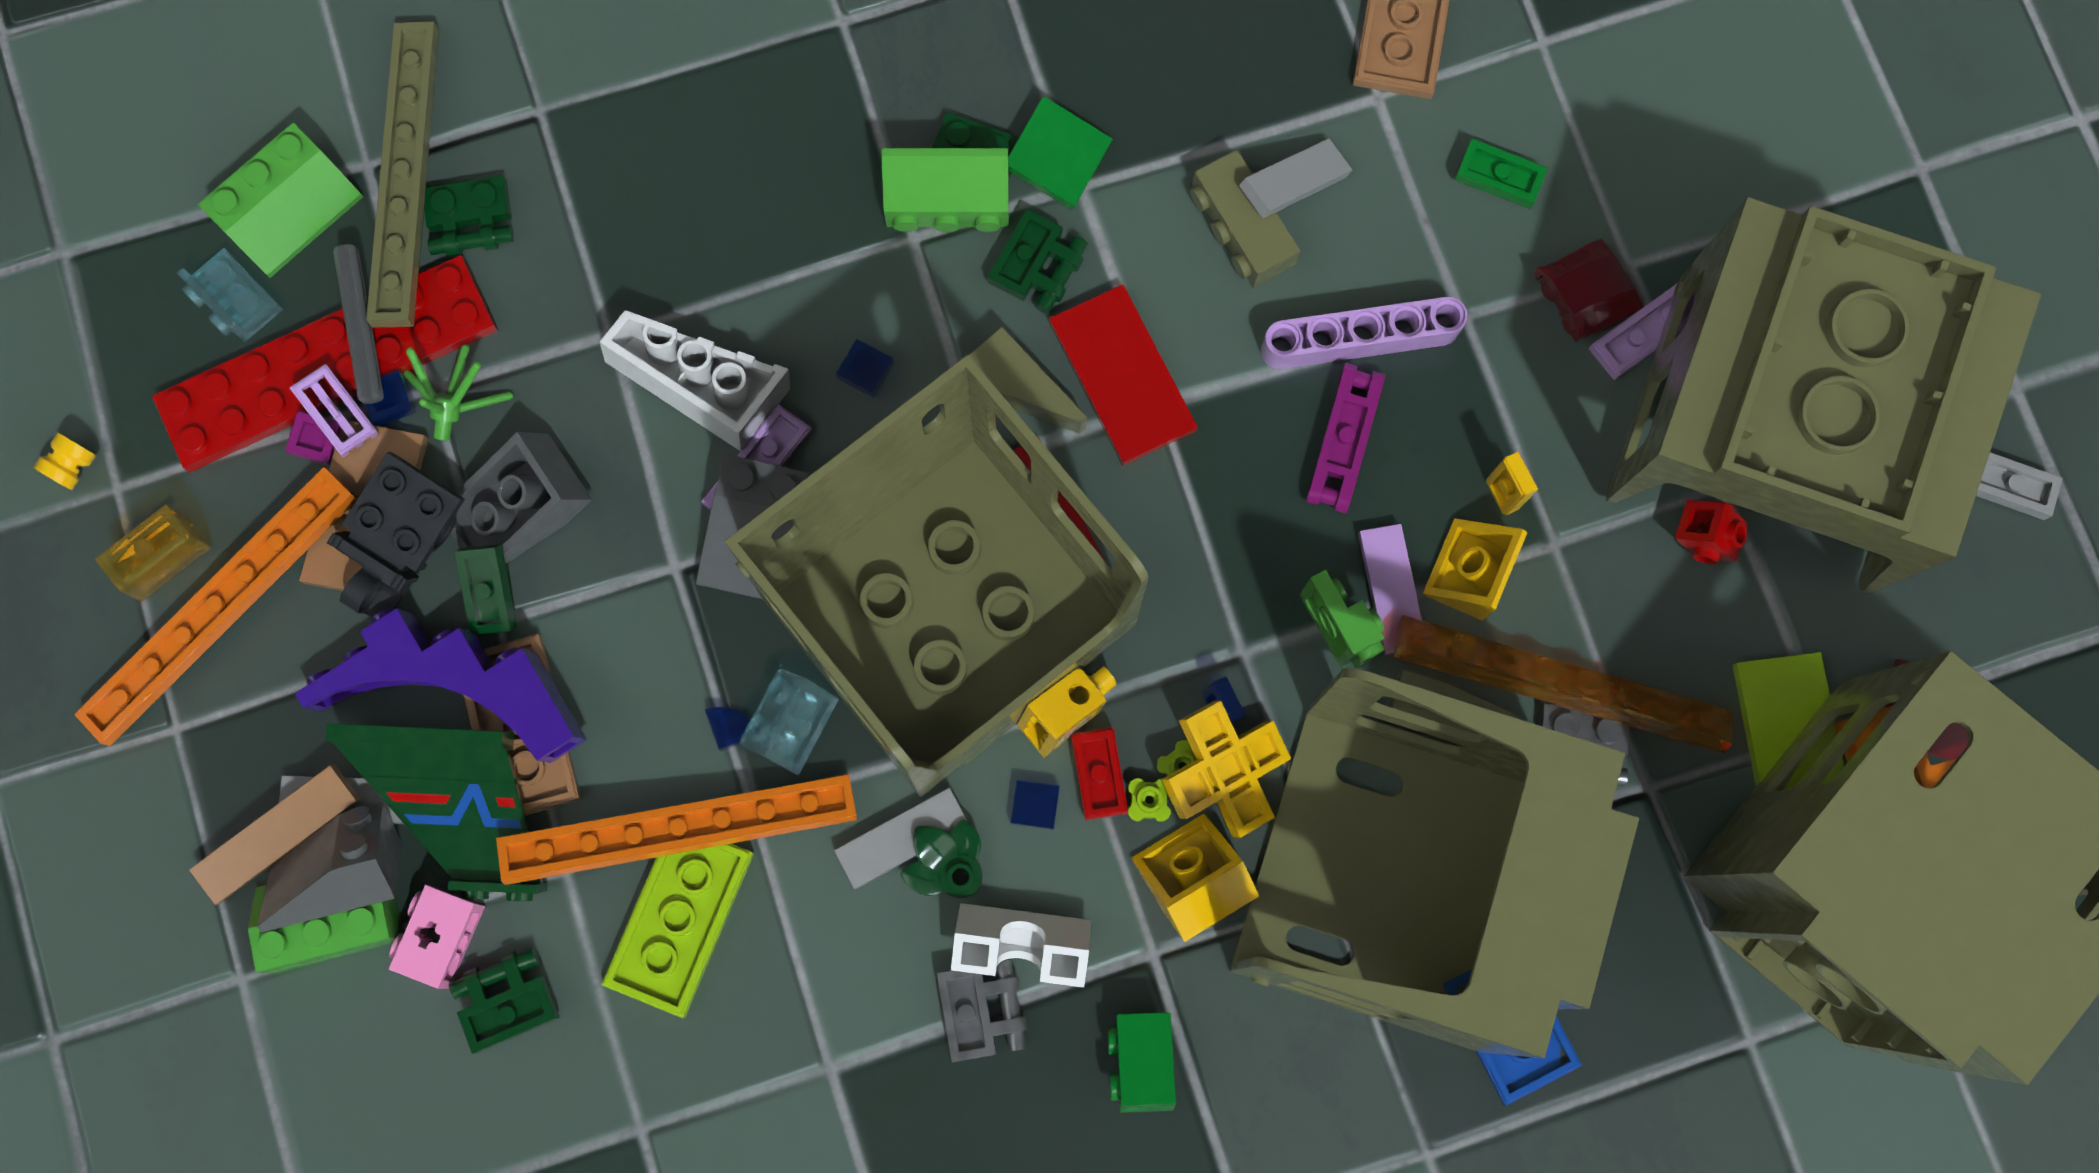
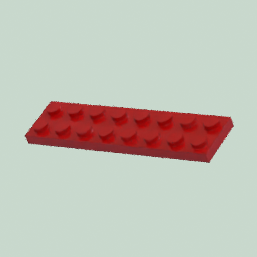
M461 255L418 274L414 327H372L381 384L403 375L406 370H414L406 353V350L410 347L415 350L423 366L460 349L462 345H468L498 331L469 267ZM343 309L152 395L183 469L189 473L292 426L298 411L309 414L290 387L325 364L351 398L357 396ZM325 377L318 381L335 406L343 402ZM311 387L303 391L319 413L327 410Z

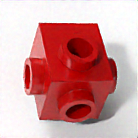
M1687 500L1675 539L1693 554L1692 558L1700 563L1717 565L1718 561L1736 562L1740 548L1744 546L1747 539L1748 523L1734 511L1735 508L1726 502L1717 500Z

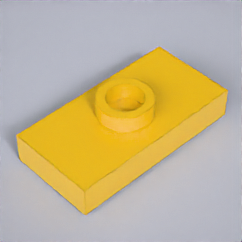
M1519 452L1505 457L1486 479L1493 497L1505 516L1519 510L1538 490Z

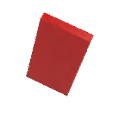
M1123 284L1049 318V324L1122 466L1197 431L1198 426Z

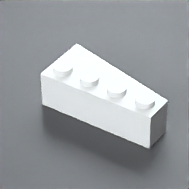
M626 310L599 342L605 363L739 451L743 450L772 410L790 390L788 368L774 364V366L756 361L752 355L740 351L738 353L715 346L713 341L698 337V339L678 333L676 328Z

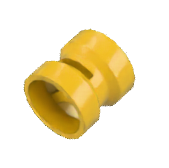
M57 432L50 442L51 448L54 450L53 453L49 452L46 456H40L33 468L62 486L73 490L79 481V466H90L97 455Z

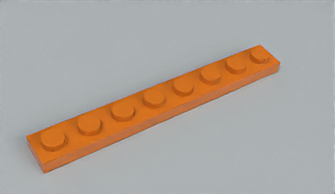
M323 467L74 714L100 744L111 746L357 501L358 497L332 471Z
M848 774L496 838L501 881L504 885L857 821V815Z

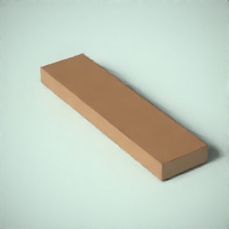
M336 764L330 765L189 871L215 905L220 904L361 798Z

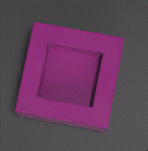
M298 411L285 452L287 455L330 466L335 447L310 414ZM324 418L338 437L340 425L336 421Z

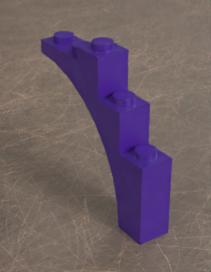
M398 608L386 609L376 614L371 619L372 624L360 631L368 647L361 646L351 650L342 658L343 663L332 670L327 669L315 673L307 679V686L295 693L302 708L322 712L351 696L382 687L414 684L443 687L464 694L493 711L518 734L537 761L552 763L587 740L535 652L523 648H512L500 654L494 660L496 665L493 666L475 633L461 628H450L435 636L432 640L434 644L431 645L414 614Z

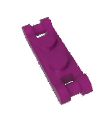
M1344 364L1306 496V503L1318 506L1319 502L1334 506V511L1347 513L1386 374L1377 371L1368 374L1358 371L1356 365ZM1352 386L1367 390L1366 397L1350 394ZM1327 476L1342 480L1339 490L1324 486Z

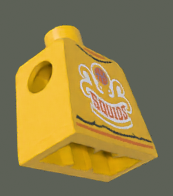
M1102 665L1088 675L1082 669L1077 668L1028 704L1017 726L1041 756L1045 758L1070 738L1071 734L1076 733L1100 712L1106 703L1104 695L1116 686V681L1109 670Z

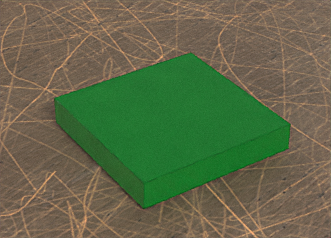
M1043 96L1008 156L1009 172L1072 210L1113 139Z

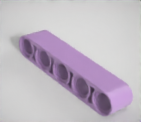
M1441 297L1281 320L1273 323L1268 328L1261 346V355L1268 366L1275 369H1286L1445 346L1452 343L1463 329L1467 321V310L1460 300L1453 297ZM1444 315L1449 317L1454 327L1445 328L1437 322L1436 316ZM1395 322H1407L1412 327L1413 333L1404 334L1396 328ZM1354 328H1367L1372 333L1373 338L1369 340L1359 338L1355 334ZM1313 334H1327L1331 338L1332 344L1328 346L1318 344L1314 340ZM1277 338L1284 339L1290 343L1292 349L1286 352L1279 351L1272 345L1271 341Z

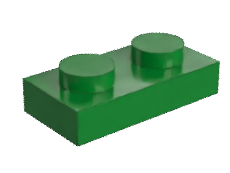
M1471 138L1454 180L1531 210L1548 167Z

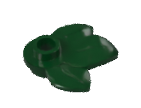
M965 819L958 822L950 834L934 826H917L915 828L914 848L919 861L901 871L900 875L903 881L911 889L925 896H933L942 892H946L955 898H966L973 895L979 889L983 877L981 866L977 862L981 849V840L975 828ZM958 868L966 869L969 873V880L962 885L955 883L952 879L954 870Z

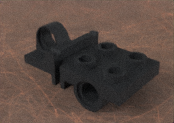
M387 452L342 523V526L352 532H334L327 541V544L363 566L349 580L340 595L339 601L355 612L366 614L371 618L386 609H396L412 583L417 582L419 576L411 572L410 569L415 572L425 569L427 566L425 562L430 554L435 552L444 543L454 528L457 520L455 515L465 498L393 452Z

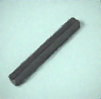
M354 244L339 245L334 248L333 253L357 397L363 404L378 403L383 400L384 395L373 331L370 324L366 321L368 301L360 254Z

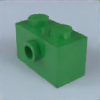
M1171 1013L1117 1014L1116 1028H1108L1109 1055H1117L1118 1073H1110L1111 1101L1119 1100L1120 1113L1174 1111L1176 1095Z

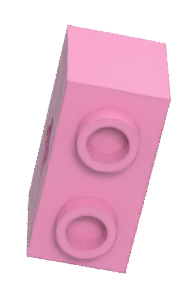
M425 885L423 891H418L409 905L408 916L411 918L404 934L400 933L392 944L389 957L393 960L389 970L437 989H449V983L455 979L485 909V905L469 899H463L461 896L441 888ZM429 929H435V932L441 935L438 943L432 942V939L427 936Z

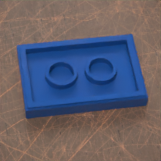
M1472 969L1443 983L1448 995L1458 994L1456 988L1469 981ZM1557 1016L1545 1058L1475 1051L1504 1106L1582 1066ZM1561 1048L1568 1059V1062L1562 1065Z

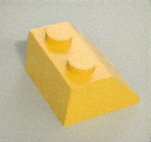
M1205 813L1131 857L1160 908L1184 942L1259 897L1244 862Z

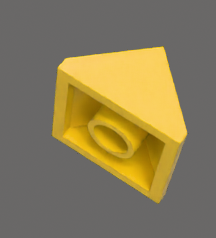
M1454 518L1423 594L1428 598L1483 621L1496 610L1527 532L1521 528Z

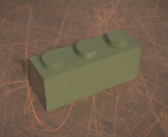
M1236 149L1195 171L1190 194L1198 210L1201 212L1205 210L1213 222L1211 223V229L1220 245L1226 244L1233 255L1231 259L1232 264L1241 279L1247 278L1251 286L1255 288L1294 267L1297 263L1300 249L1277 212L1262 218L1239 187L1246 177L1252 175V172Z

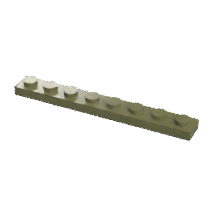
M434 22L394 23L366 318L371 327H414L439 29Z

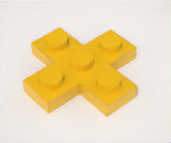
M1213 701L1178 720L1197 759L1161 779L1179 819H1188L1217 803L1234 838H1241L1274 819V814L1257 780L1259 777L1291 760L1274 720L1264 721L1237 736L1222 701Z

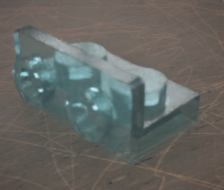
M225 248L220 250L195 273L190 274L185 268H181L177 272L187 283L181 290L199 308L206 304L214 312L208 318L225 336L233 332L246 342L283 310Z
M779 669L769 684L767 692L753 718L748 723L746 731L740 740V745L799 776L839 699L808 679L784 669Z

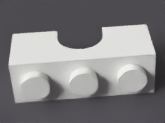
M961 903L955 929L951 970L995 976L997 965L1001 961L1010 958H1021L1029 960L1039 967L1041 972L1040 982L1084 987L1092 920Z

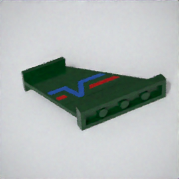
M326 723L325 741H332L453 880L448 881V890H461L463 899H489V892L506 893L507 901L521 902L533 901V894L547 891L548 882H543L542 879L504 885L501 881L496 838L530 832L509 749H513L514 732Z

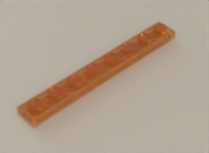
M1402 615L1397 625L1393 656L1395 658L1724 754L1733 744L1731 710Z

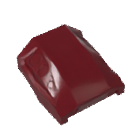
M1602 239L1593 241L1558 261L1543 267L1540 266L1533 273L1536 280L1543 278L1540 281L1542 294L1549 301L1555 303L1560 311L1559 315L1562 317L1564 329L1572 335L1576 343L1610 328L1634 315L1644 307L1634 285L1613 252Z

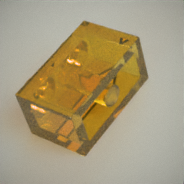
M165 504L95 558V560L120 592L137 600L144 601L208 551L211 546L187 516Z

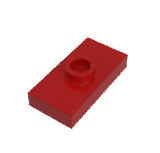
M1114 727L1071 734L1085 821L1128 814Z

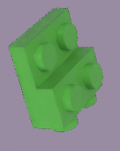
M1327 570L1309 579L1300 596L1340 669L1350 663L1357 669L1376 659L1377 655L1385 650L1381 643L1384 639L1381 633L1384 631V625L1374 608L1368 609L1363 600L1347 608L1344 602L1348 600L1343 585L1336 577L1331 579Z

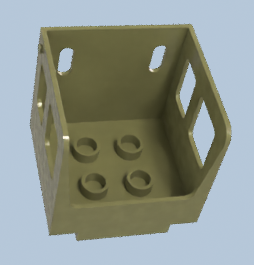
M1747 197L1677 283L1658 346L1607 489L1605 501L1615 504L1663 483L1677 484L1868 550L1859 578V590L1867 593H1872L1953 559L1957 555L2041 293L1993 278L1996 266L1817 207L1810 206L1803 214H1799ZM1698 291L1687 323L1682 332L1675 338L1685 307L1690 297ZM1668 376L1648 436L1644 444L1636 451L1656 391L1660 383Z
M969 355L962 358L724 541L737 560L735 565L746 579L749 578L764 602L920 797L960 765L963 768L1019 722L1027 705L1075 669L1080 668L1084 671L1095 662L1096 657L1133 628L1137 623L1149 579L1146 569L1135 553ZM939 405L940 412L937 417L923 427V417L931 409ZM995 414L1028 453L1031 459V472L997 431ZM1058 490L1110 551L1114 558L1113 569L1110 568L1062 510L1058 503ZM792 519L793 527L781 538L773 540L772 534L783 523Z
M1952 651L1852 678L1840 685L1822 704L1763 780L1758 783L1684 875L1688 881L1724 910L1708 931L1849 1048L1897 1056L1908 1063L2029 1085L2099 994V770ZM1896 702L1840 773L1829 783L1820 785L1874 716L1887 704ZM1855 712L1804 777L1793 788L1784 790L1805 753L1825 728L1837 716ZM1959 723L1963 725L1969 734L1968 745L1934 787H1922L1914 776V769L1917 763L1949 724ZM2087 895L2083 902L2080 904V906L2076 909L2075 901L2077 896Z
M1352 668L1342 669L1308 706L1256 880L1255 888L1259 897L1252 900L1249 904L1230 971L1250 977L1251 982L1268 987V984L1474 1051L1545 1058L1558 1009H1590L1639 822L1638 817L1611 809L1626 753L1375 673ZM1385 696L1418 705L1477 733L1461 730L1401 711L1376 701ZM1361 715L1375 717L1431 736H1435L1450 742H1454L1462 746H1453L1446 743H1442L1424 736H1420L1405 730H1401L1383 723H1379L1361 717ZM1342 759H1352L1393 772L1401 780V790L1395 796H1386L1345 783L1338 778L1336 766ZM1294 926H1303L1343 939L1352 946L1353 958L1348 964L1340 966L1296 952L1287 943V933ZM1472 969L1469 981L1456 988L1458 994L1448 995L1443 983Z

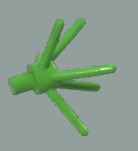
M462 345L447 393H435L415 350L411 347L406 350L417 377L410 370L404 371L403 375L424 397L420 399L419 404L430 410L429 417L435 420L433 438L437 440H450L452 422L459 421L461 412L513 398L512 392H504L461 403L462 398L481 368L479 362H474L460 384L469 353L468 345Z

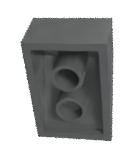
M516 432L455 492L465 498L455 515L457 520L450 534L459 548L502 544L505 564H507L564 527L592 501V498L548 433Z
M724 453L696 585L763 600L749 578L746 579L735 565L737 560L724 541L808 478L809 473ZM792 519L786 521L772 534L773 540L781 538L793 527Z
M384 803L367 807L359 806L338 814L269 868L258 923L261 933L395 899L401 839Z

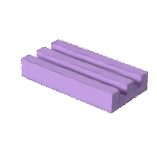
M326 364L290 387L291 391L342 458L349 455V451L355 447L358 449L364 445V441L368 438L372 439L378 435L376 429ZM324 377L364 428L358 433L354 431L320 386L319 380ZM309 387L312 388L349 437L348 440L343 443L340 441L305 395L304 390Z

